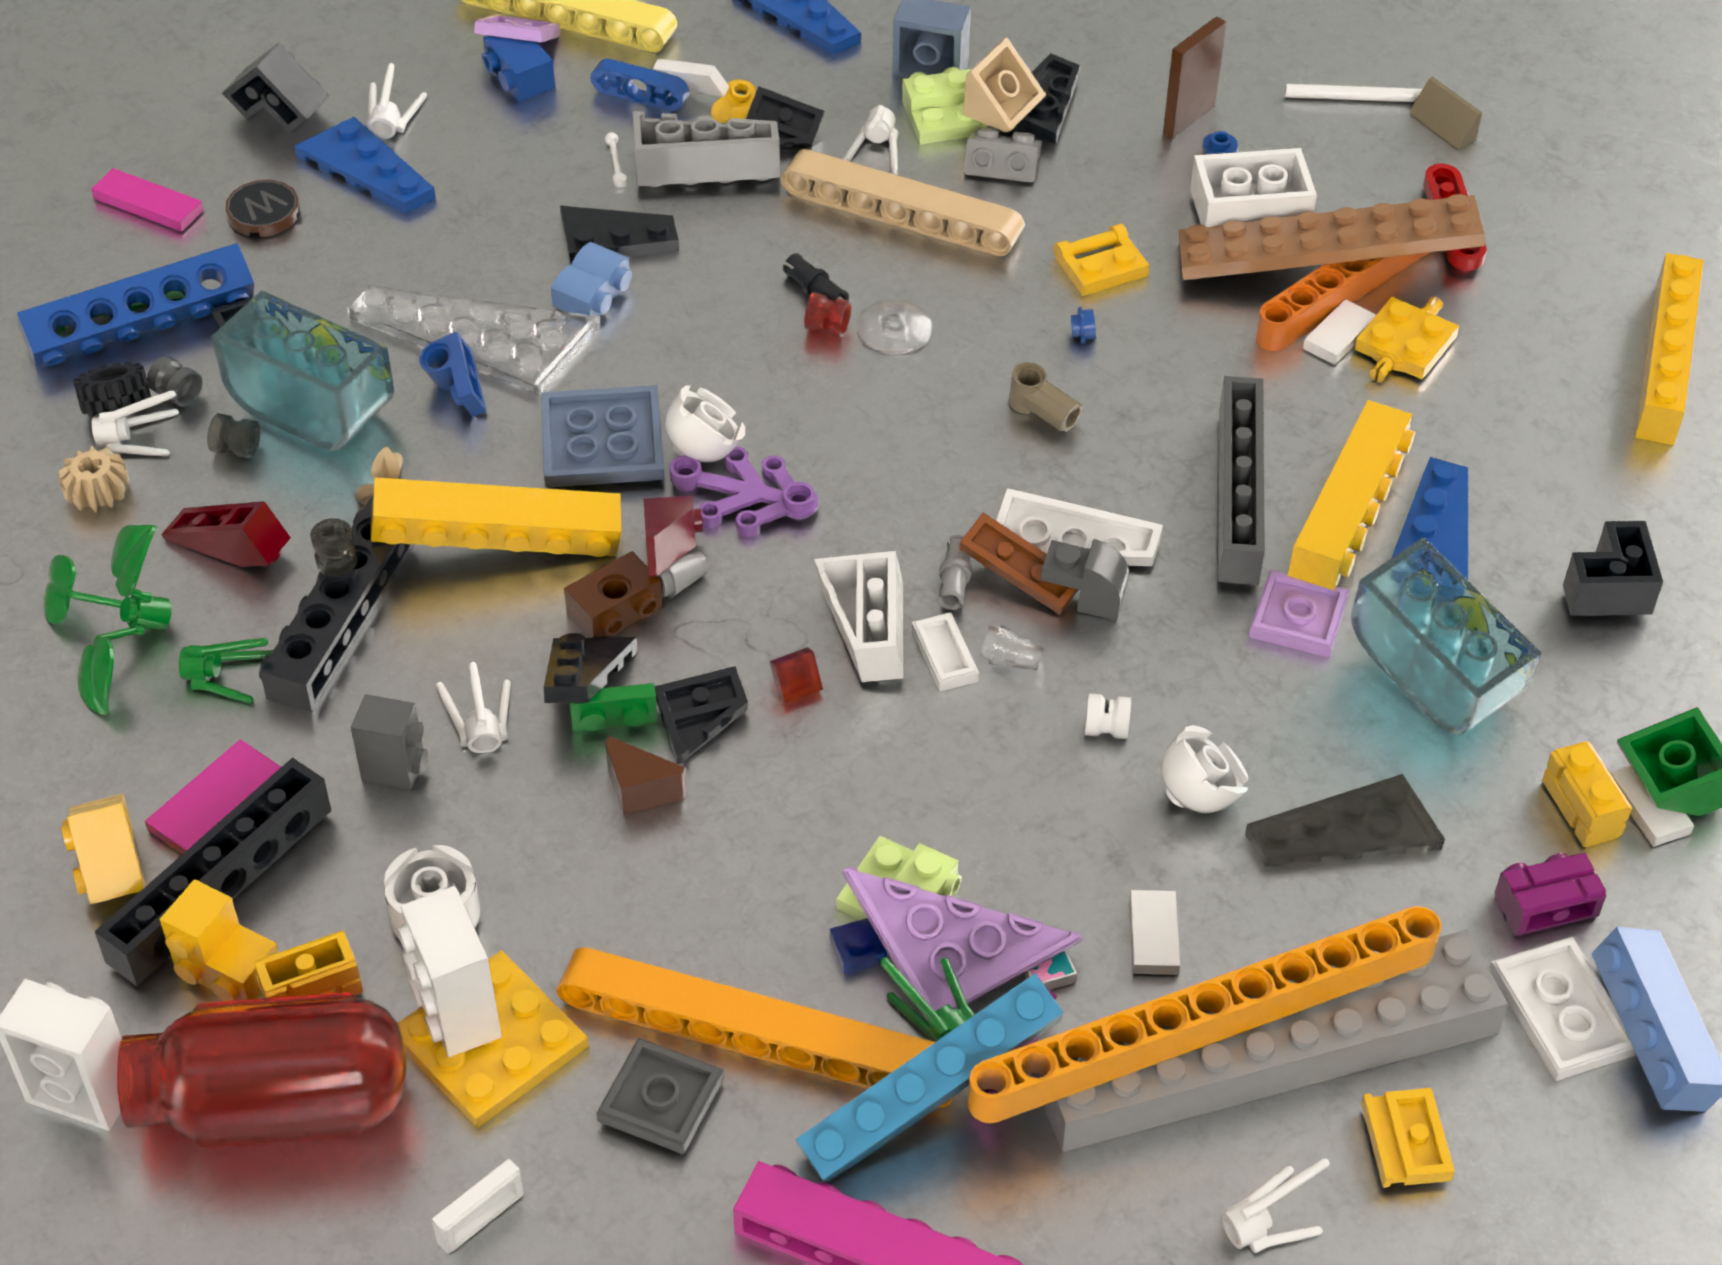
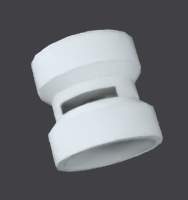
M1088 693L1085 735L1097 737L1101 733H1109L1116 739L1127 740L1131 697L1118 696L1112 700L1105 699L1102 694Z

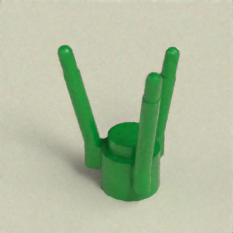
M266 638L205 646H185L182 648L179 656V674L181 679L191 680L192 690H206L251 704L254 701L252 696L209 682L212 677L219 676L221 661L264 659L266 656H270L273 650L238 651L266 646L268 644Z
M942 958L940 963L958 1009L953 1010L947 1004L936 1011L930 1007L889 959H881L882 967L928 1020L926 1021L895 993L889 992L887 999L933 1042L938 1041L975 1015L966 1002L948 958Z

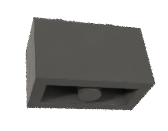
M365 694L350 727L361 780L363 782L411 791L418 774H424L428 763V750L423 749L422 743L424 726L422 722L418 721L416 704Z

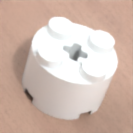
M432 845L433 850L418 852L417 847L407 850L390 864L384 878V895L390 924L398 938L397 927L404 924L400 905L452 886H456L475 928L481 914L475 874L470 861L465 855L448 846Z

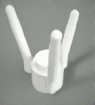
M393 63L388 64L381 99L377 105L376 84L372 82L369 85V112L366 127L374 135L384 139L393 137L396 131L403 133L408 121L427 98V94L422 92L404 115L400 117L398 107L388 101L395 68Z
M878 105L869 112L865 125L861 127L859 135L843 157V160L851 161L866 138L873 143H882L888 140L890 173L898 175L897 139L899 131L894 128L896 122L895 115L890 109Z
M168 391L115 411L99 413V417H93L92 431L97 448L109 447L114 454L169 456L170 452L168 449L125 445L123 441L130 440V426L177 416L179 411L173 408L126 418L127 415L172 399L176 393Z
M470 662L468 667L475 710L468 714L465 724L445 685L442 682H438L436 688L459 733L460 745L462 747L468 746L470 751L475 753H489L495 751L500 747L502 741L508 739L506 722L511 682L505 679L502 683L498 716L496 717L490 709L484 708L477 664Z
M1321 1159L1283 1183L1294 1173L1293 1167L1287 1166L1241 1202L1226 1209L1221 1214V1221L1227 1236L1234 1246L1242 1249L1249 1245L1252 1252L1256 1254L1270 1246L1320 1236L1323 1233V1229L1320 1226L1267 1235V1229L1273 1226L1267 1207L1329 1166V1160Z

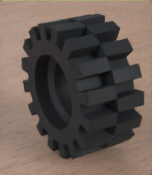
M126 362L123 365L113 363L109 367L103 365L100 366V369L96 370L93 368L88 370V373H81L78 375L79 378H75L73 382L82 414H88V416L96 414L99 416V413L115 411L151 397L144 366L140 365V363L132 364V362Z

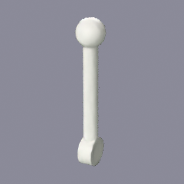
M610 132L605 136V142L610 146L615 171L613 185L617 188H622L627 185V176L621 170L616 145L619 138L616 133Z

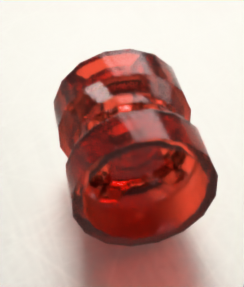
M813 292L805 310V329L813 331L825 329L828 330L830 335L843 337L850 323L851 301L840 298L832 301L828 300L824 294Z

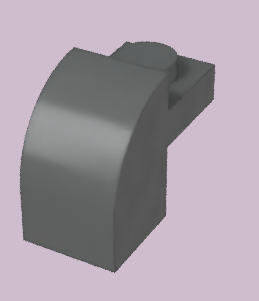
M1093 539L1090 549L1051 540L1042 567L1040 580L1079 589L1078 612L1117 621L1126 591L1129 568L1124 557L1115 548L1100 540Z

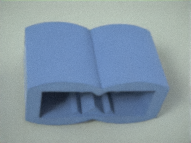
M589 242L577 253L572 264L564 268L551 286L553 307L586 321H595L600 314L604 315L609 310L612 298L616 297L621 291H625L630 285L632 272L630 271L629 257Z

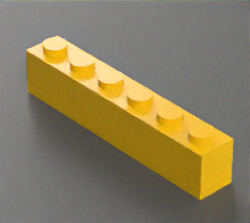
M1665 254L1655 289L1635 438L1668 445L1675 444L1685 413L1703 259L1692 258L1687 255Z
M1367 400L1293 546L1288 576L1333 591L1341 576L1349 577L1356 558V554L1353 551L1361 552L1368 534V529L1365 526L1373 527L1380 509V504L1377 502L1378 500L1385 502L1392 484V479L1389 477L1396 478L1400 471L1404 458L1401 452L1408 454L1412 446L1415 431L1409 430L1413 414Z
M374 478L371 542L418 544L431 547L451 546L467 547L470 549H499L513 552H548L557 555L565 553L591 555L594 557L617 556L622 533L621 496L619 493Z

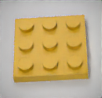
M502 950L488 959L501 1038L448 1058L442 1041L433 1043L424 1020V1016L427 1015L423 1005L390 1028L392 1039L477 1129L589 1047L588 1037Z

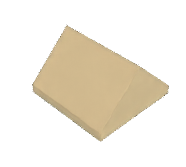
M1007 37L1002 39L966 74L963 113L964 116L1006 133L1011 131L1046 96Z

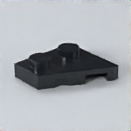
M758 86L746 119L777 121L780 150L807 148L813 145L825 111Z
M736 666L655 686L656 703L676 764L687 760L747 711L748 701Z

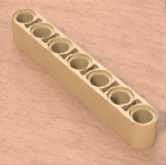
M807 149L800 150L794 156L780 179L784 189L796 197L996 256H1004L1011 251L1025 226L1022 216L1011 208Z

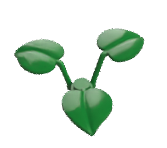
M127 525L117 535L112 553L111 571L117 578L116 588H118L119 594L125 597L122 601L73 591L76 567L68 556L56 555L49 565V583L46 585L43 606L45 617L50 623L60 624L66 618L70 598L120 608L121 620L127 622L128 626H130L129 628L97 635L94 639V646L88 645L82 652L77 675L78 690L84 703L99 714L111 715L108 706V694L113 674L114 648L110 640L134 634L144 635L145 629L164 631L171 619V603L168 598L152 596V593L142 592L135 588L155 530L158 528L155 525Z

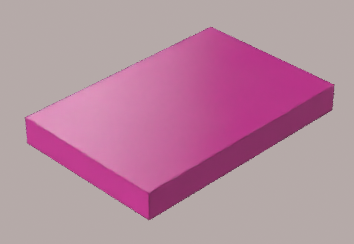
M240 739L145 820L146 828L182 855L279 770L281 766Z

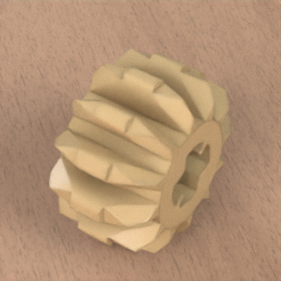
M92 445L87 452L76 450L75 458H65L63 468L58 471V480L64 498L67 499L68 504L77 506L79 511L91 507L96 513L99 507L104 505L112 508L113 500L125 499V490L129 488L130 478L125 462L120 454L112 453L109 447L97 451Z

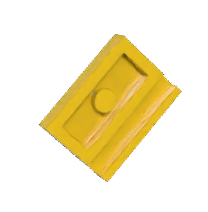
M1432 1088L1385 1092L1384 1096L1372 1097L1371 1093L1363 1095L1361 1105L1383 1188L1390 1187L1391 1183L1403 1182L1404 1185L1452 1181L1455 1170Z

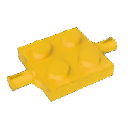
M1435 296L1431 297L1423 308H1417L1407 302L1391 297L1358 336L1355 350L1372 357L1377 362L1369 372V376L1373 381L1377 378L1378 383L1382 382L1391 370L1406 372L1419 379H1423L1455 340L1459 325L1436 316L1443 308L1441 299L1438 298L1436 300Z

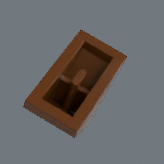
M611 736L606 740L608 770L623 815L683 801L687 796L685 767Z

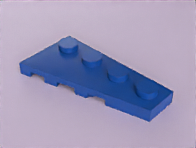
M748 0L752 3V9L761 14L768 12L777 17L778 24L785 28L790 27L800 30L802 38L832 55L861 44V32L827 0Z
M355 117L342 121L338 125L294 145L296 157L304 161L311 159L318 163L319 169L329 174L334 171L344 176L346 183L355 188L360 186L369 189L371 196L405 214L436 199L435 188Z
M1433 457L1429 458L1390 560L1386 576L1457 597L1468 592V467ZM1422 547L1426 552L1430 548L1434 550L1441 562L1446 560L1465 580H1460L1457 583L1451 569L1448 567L1445 574H1443L1434 558L1432 559L1431 567L1421 552ZM1425 564H1427L1431 570H1436L1442 584L1436 585L1432 583L1421 567H1425Z

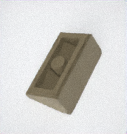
M1434 77L1428 79L1410 112L1411 116L1456 149H1461L1477 139L1482 112Z

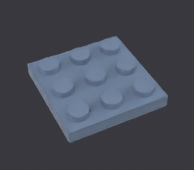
M658 385L541 393L545 488L664 480Z

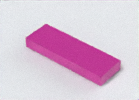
M114 168L91 188L93 199L181 232L204 211L201 200Z

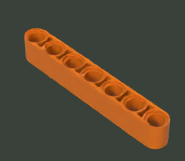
M1428 253L1322 265L1261 306L1256 332L1257 344L1268 351H1280L1287 348L1314 330L1345 299L1352 303L1356 302Z

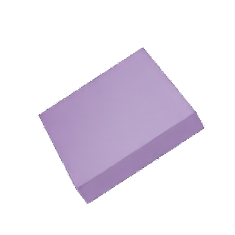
M493 15L475 21L474 34L544 42L560 36V25L554 22Z
M1270 569L1250 627L1249 637L1330 658L1350 590L1336 586L1333 591Z

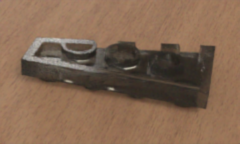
M1403 774L1248 823L1245 832L1247 839L1265 868L1321 862L1324 856L1340 855L1344 856V859L1362 858L1363 852L1386 850L1387 855L1406 853L1407 848L1425 846L1427 851L1442 850L1445 841L1444 836Z

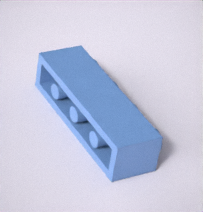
M1616 927L1591 955L1657 1101L1663 1110L1706 1112L1722 1097V1060L1660 930Z

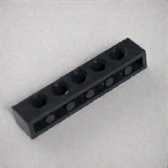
M371 496L364 509L356 513L352 528L346 537L341 538L337 543L335 554L327 567L324 566L319 571L315 586L310 594L304 596L300 601L298 612L290 625H286L282 629L275 649L270 656H266L263 659L259 669V678L262 680L266 699L310 712L314 710L415 544L371 542L373 496Z
M292 757L94 931L105 963L134 985L138 986L171 956L170 950L165 943L166 938L160 918L195 879L231 897L232 900L236 898L332 811L325 779Z

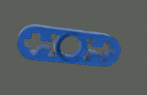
M602 59L590 75L592 85L603 94L668 111L679 110L690 94L686 82L675 75L612 59ZM633 79L643 82L647 90L637 88L633 83Z

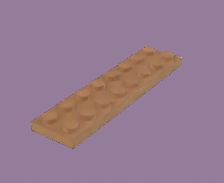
M1462 194L1452 195L1444 199H1416L1410 203L1392 205L1380 203L1373 207L1358 209L1344 207L1332 212H1304L1298 216H1268L1261 220L1246 222L1232 220L1223 225L1212 227L1193 225L1186 229H1178L1183 280L1485 246L1484 229L1475 195L1466 196Z

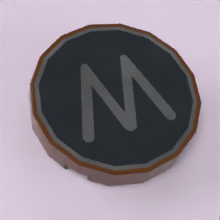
M256 180L243 184L234 190L226 200L225 210L231 227L239 233L250 236V232L259 233L260 237H269L282 233L295 223L297 213H300V204L294 189L284 182Z

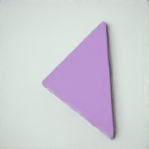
M848 867L842 872L895 967L934 1011L947 1004L953 1010L958 1009L940 963L944 957L949 959L966 1002L969 1005L1083 940L1081 934L1075 931L1068 932L1016 914L1002 913L981 907V904L922 890L915 885L887 877L873 876L857 871L858 869Z

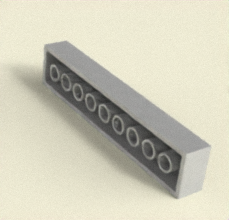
M1467 929L1440 936L1433 958L1422 967L1043 1106L1062 1152L1498 1035L1508 1003ZM1245 995L1248 998L1256 999L1253 996ZM1202 1011L1206 1014H1214L1211 1011ZM1159 1026L1161 1029L1172 1030L1166 1026ZM1115 1042L1116 1044L1122 1046L1129 1045L1125 1042ZM1079 1057L1071 1058L1074 1061L1078 1062L1086 1061L1085 1059ZM1030 1073L1033 1078L1043 1077L1040 1074Z

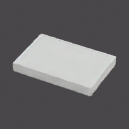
M1573 936L1491 962L1489 969L1555 1082L1637 1055L1611 997Z

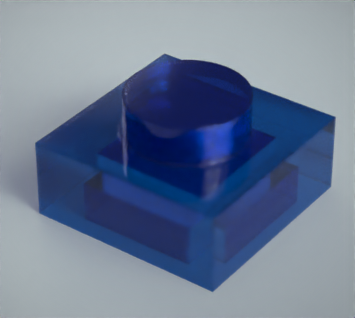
M868 918L829 929V939L844 975L880 965L881 959L887 958V951Z

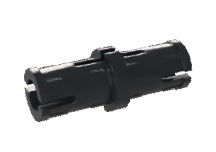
M794 253L786 259V262L794 268L792 269L784 264V273L802 285L804 293L810 297L814 295L833 312H839L846 306V303L840 300L839 297L848 301V292L832 282L825 270L815 268L798 253Z

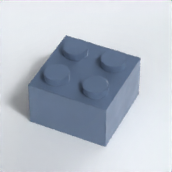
M902 0L893 20L892 76L909 78L916 72H923L926 75L939 74L949 67L965 70L969 63L971 6L936 0Z

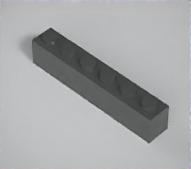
M1224 376L1219 408L1218 582L1259 585L1265 553L1263 378Z

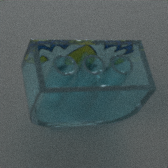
M263 290L212 335L222 382L235 402L252 416L325 450L337 451L342 449L394 395V384L387 346Z
M1424 537L1359 581L1351 612L1352 626L1358 641L1369 657L1444 731L1453 735L1466 733L1530 686L1542 652Z

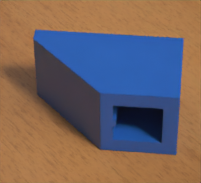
M489 35L483 37L484 53H482V61L486 70L489 73L493 72L499 79L503 89L510 91L519 102L556 88L553 59L537 42Z

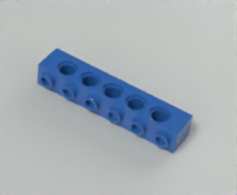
M238 243L17 312L20 330L35 367L45 364V366H55L64 362L67 356L82 352V354H92L101 350L104 344L119 340V342H129L138 338L141 332L154 328L158 331L166 330L176 325L178 320L191 316L193 319L203 318L211 314V310L244 299L248 301L249 297L254 296V281ZM213 279L218 281L221 286L217 289H207L202 285V282ZM170 291H179L185 297L179 301H171L165 295ZM141 302L149 308L145 312L135 313L129 309V306L133 303ZM98 314H106L112 318L105 325H99L92 321L93 317ZM61 326H70L75 330L72 335L62 337L55 333L56 329Z

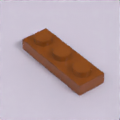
M984 512L960 541L959 549L1059 615H1061L1079 591V589L1040 580L1047 554Z

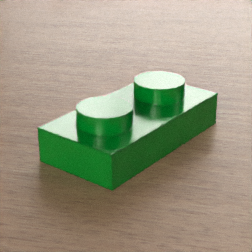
M654 683L602 688L588 703H570L573 732L658 723Z

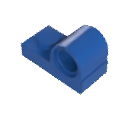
M456 331L428 344L420 354L419 363L435 385L441 390L450 391L455 403L458 406L463 405L472 417L487 412L473 351L461 335Z

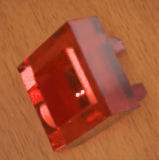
M808 647L769 661L779 700L784 704L823 690L814 651Z

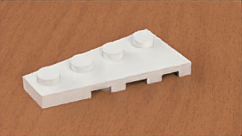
M1009 488L1006 490L996 519L997 522L1046 554L1051 540L1090 549L1093 539H1097L1115 548L1124 557L1128 566H1153L1163 532L1162 524Z

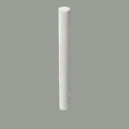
M1285 84L1284 97L1415 102L1422 89Z

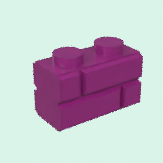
M1557 853L1542 863L1527 866L1525 863L1510 865L1500 873L1494 892L1495 900L1502 913L1506 915V921L1514 936L1598 917L1607 896L1606 889L1598 874L1594 873V867L1586 853L1568 856L1566 853Z

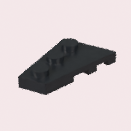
M1050 53L1031 72L1046 96L1015 127L1056 144L1079 78L1080 65Z
M560 206L570 264H572L577 253L589 242L626 257L679 251V239L673 215Z
M569 633L562 635L560 638H553L544 682V703H588L607 684V674L610 671L619 672L624 666L623 658H632L637 653V637L585 638L584 635L579 633Z

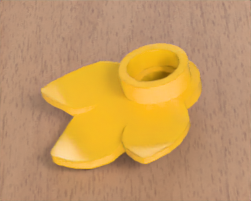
M742 79L728 82L729 88L725 97L719 98L712 105V119L722 124H727L731 118L746 119L757 91L752 83Z

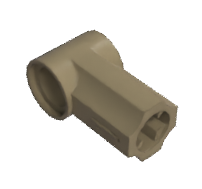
M1031 362L1017 365L1012 373L1008 400L1010 407L1019 413H1034L1059 431L1067 433L1075 426L1076 421L1082 415L1083 405L1046 380V371L1040 365Z

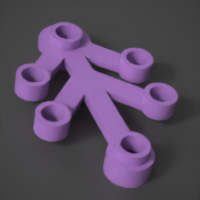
M735 447L725 457V468L729 472L737 473L741 480L703 472L698 459L685 455L676 457L670 463V480L678 490L689 492L698 486L732 494V496L719 501H708L699 506L702 513V526L705 528L718 527L722 523V516L759 502L769 503L771 505L756 511H742L736 517L737 533L743 537H754L760 532V525L784 516L804 519L812 516L819 506V498L813 487L804 482H795L786 470L785 460L780 456H768L762 461L763 478L770 482H776L780 490L767 487L749 462L748 452L742 447Z

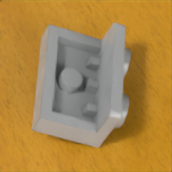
M979 128L977 133H971L967 139L964 173L966 175L1033 182L1036 176L1037 160L1041 153L1042 141L1034 140V135L1029 133L1015 132L1013 137L999 136L998 130Z

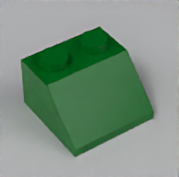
M1698 707L1617 739L1619 748L1657 808L1702 816L1722 808V743Z

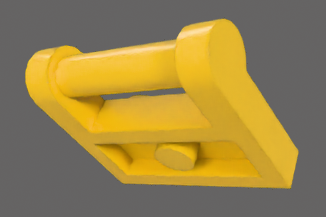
M1122 223L1110 226L1109 231L1070 243L1067 240L1060 241L1053 246L1057 262L1082 296L1147 277L1149 274L1148 262L1129 239L1128 232ZM1110 245L1115 247L1083 258H1075V256Z

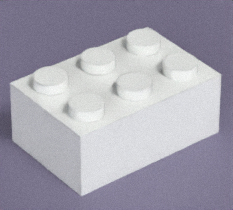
M1301 148L1194 156L1190 191L1201 225L1212 227L1223 225L1232 220L1246 222L1261 220L1268 216H1298L1301 213L1314 212L1317 194Z
M456 886L400 905L404 924L398 926L397 931L405 951L403 958L411 978L409 985L417 1006L423 1005L427 1015L424 1016V1020L432 1042L442 1041L449 1058L501 1038L488 957Z
M28 979L23 980L0 1015V1041L25 1101L110 1131L138 1086L111 1007L95 997L84 999L69 994L54 983L46 982L40 984Z

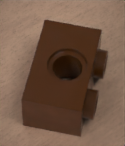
M633 551L564 588L567 616L587 638L616 636L626 627L643 618L650 617L663 607L661 580L657 576L648 577V566Z

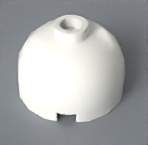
M686 385L672 400L666 413L665 428L673 444V450L679 456L685 455L698 459L700 462H716L723 459L745 436V426L742 422L737 427L736 423L732 420L736 412L720 397L703 388H699L696 393L689 391L690 385Z
M1192 725L1185 727L1173 739L1163 755L1161 770L1167 796L1175 805L1200 813L1208 814L1224 810L1235 803L1247 791L1248 787H1243L1248 781L1247 772L1239 758L1228 745L1222 742L1217 747L1207 739L1212 734L1210 731Z

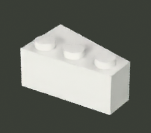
M896 551L814 559L822 592L861 681L870 682L904 678L903 581Z

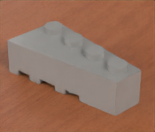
M632 111L637 186L660 187L666 184L683 183L685 185H695L699 182L719 181L730 183L735 180L755 179L765 181L770 178H781L777 121L731 118L727 124H722L712 119L711 116H698L695 121L677 120V114L662 113L661 119L645 118V112Z

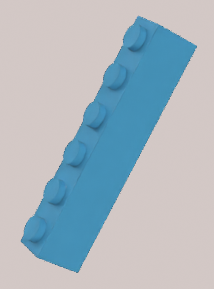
M1033 974L796 1138L798 1147L821 1181L830 1183L968 1087L970 1073L975 1065L984 1060L1028 1045L1061 1022L1064 1012L1037 974Z

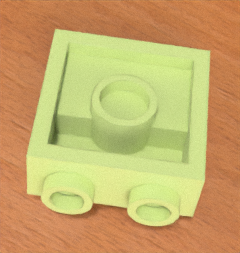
M949 67L939 74L926 75L923 72H916L909 78L903 79L902 102L920 145L966 138L971 133H977L979 128H988V125L963 115L966 74L970 69L960 70L957 67Z
M882 836L878 837L857 868V871L915 885L919 889L943 896L955 897L962 881V876L958 874L959 860L921 843L913 851ZM847 883L836 898V909L871 925Z

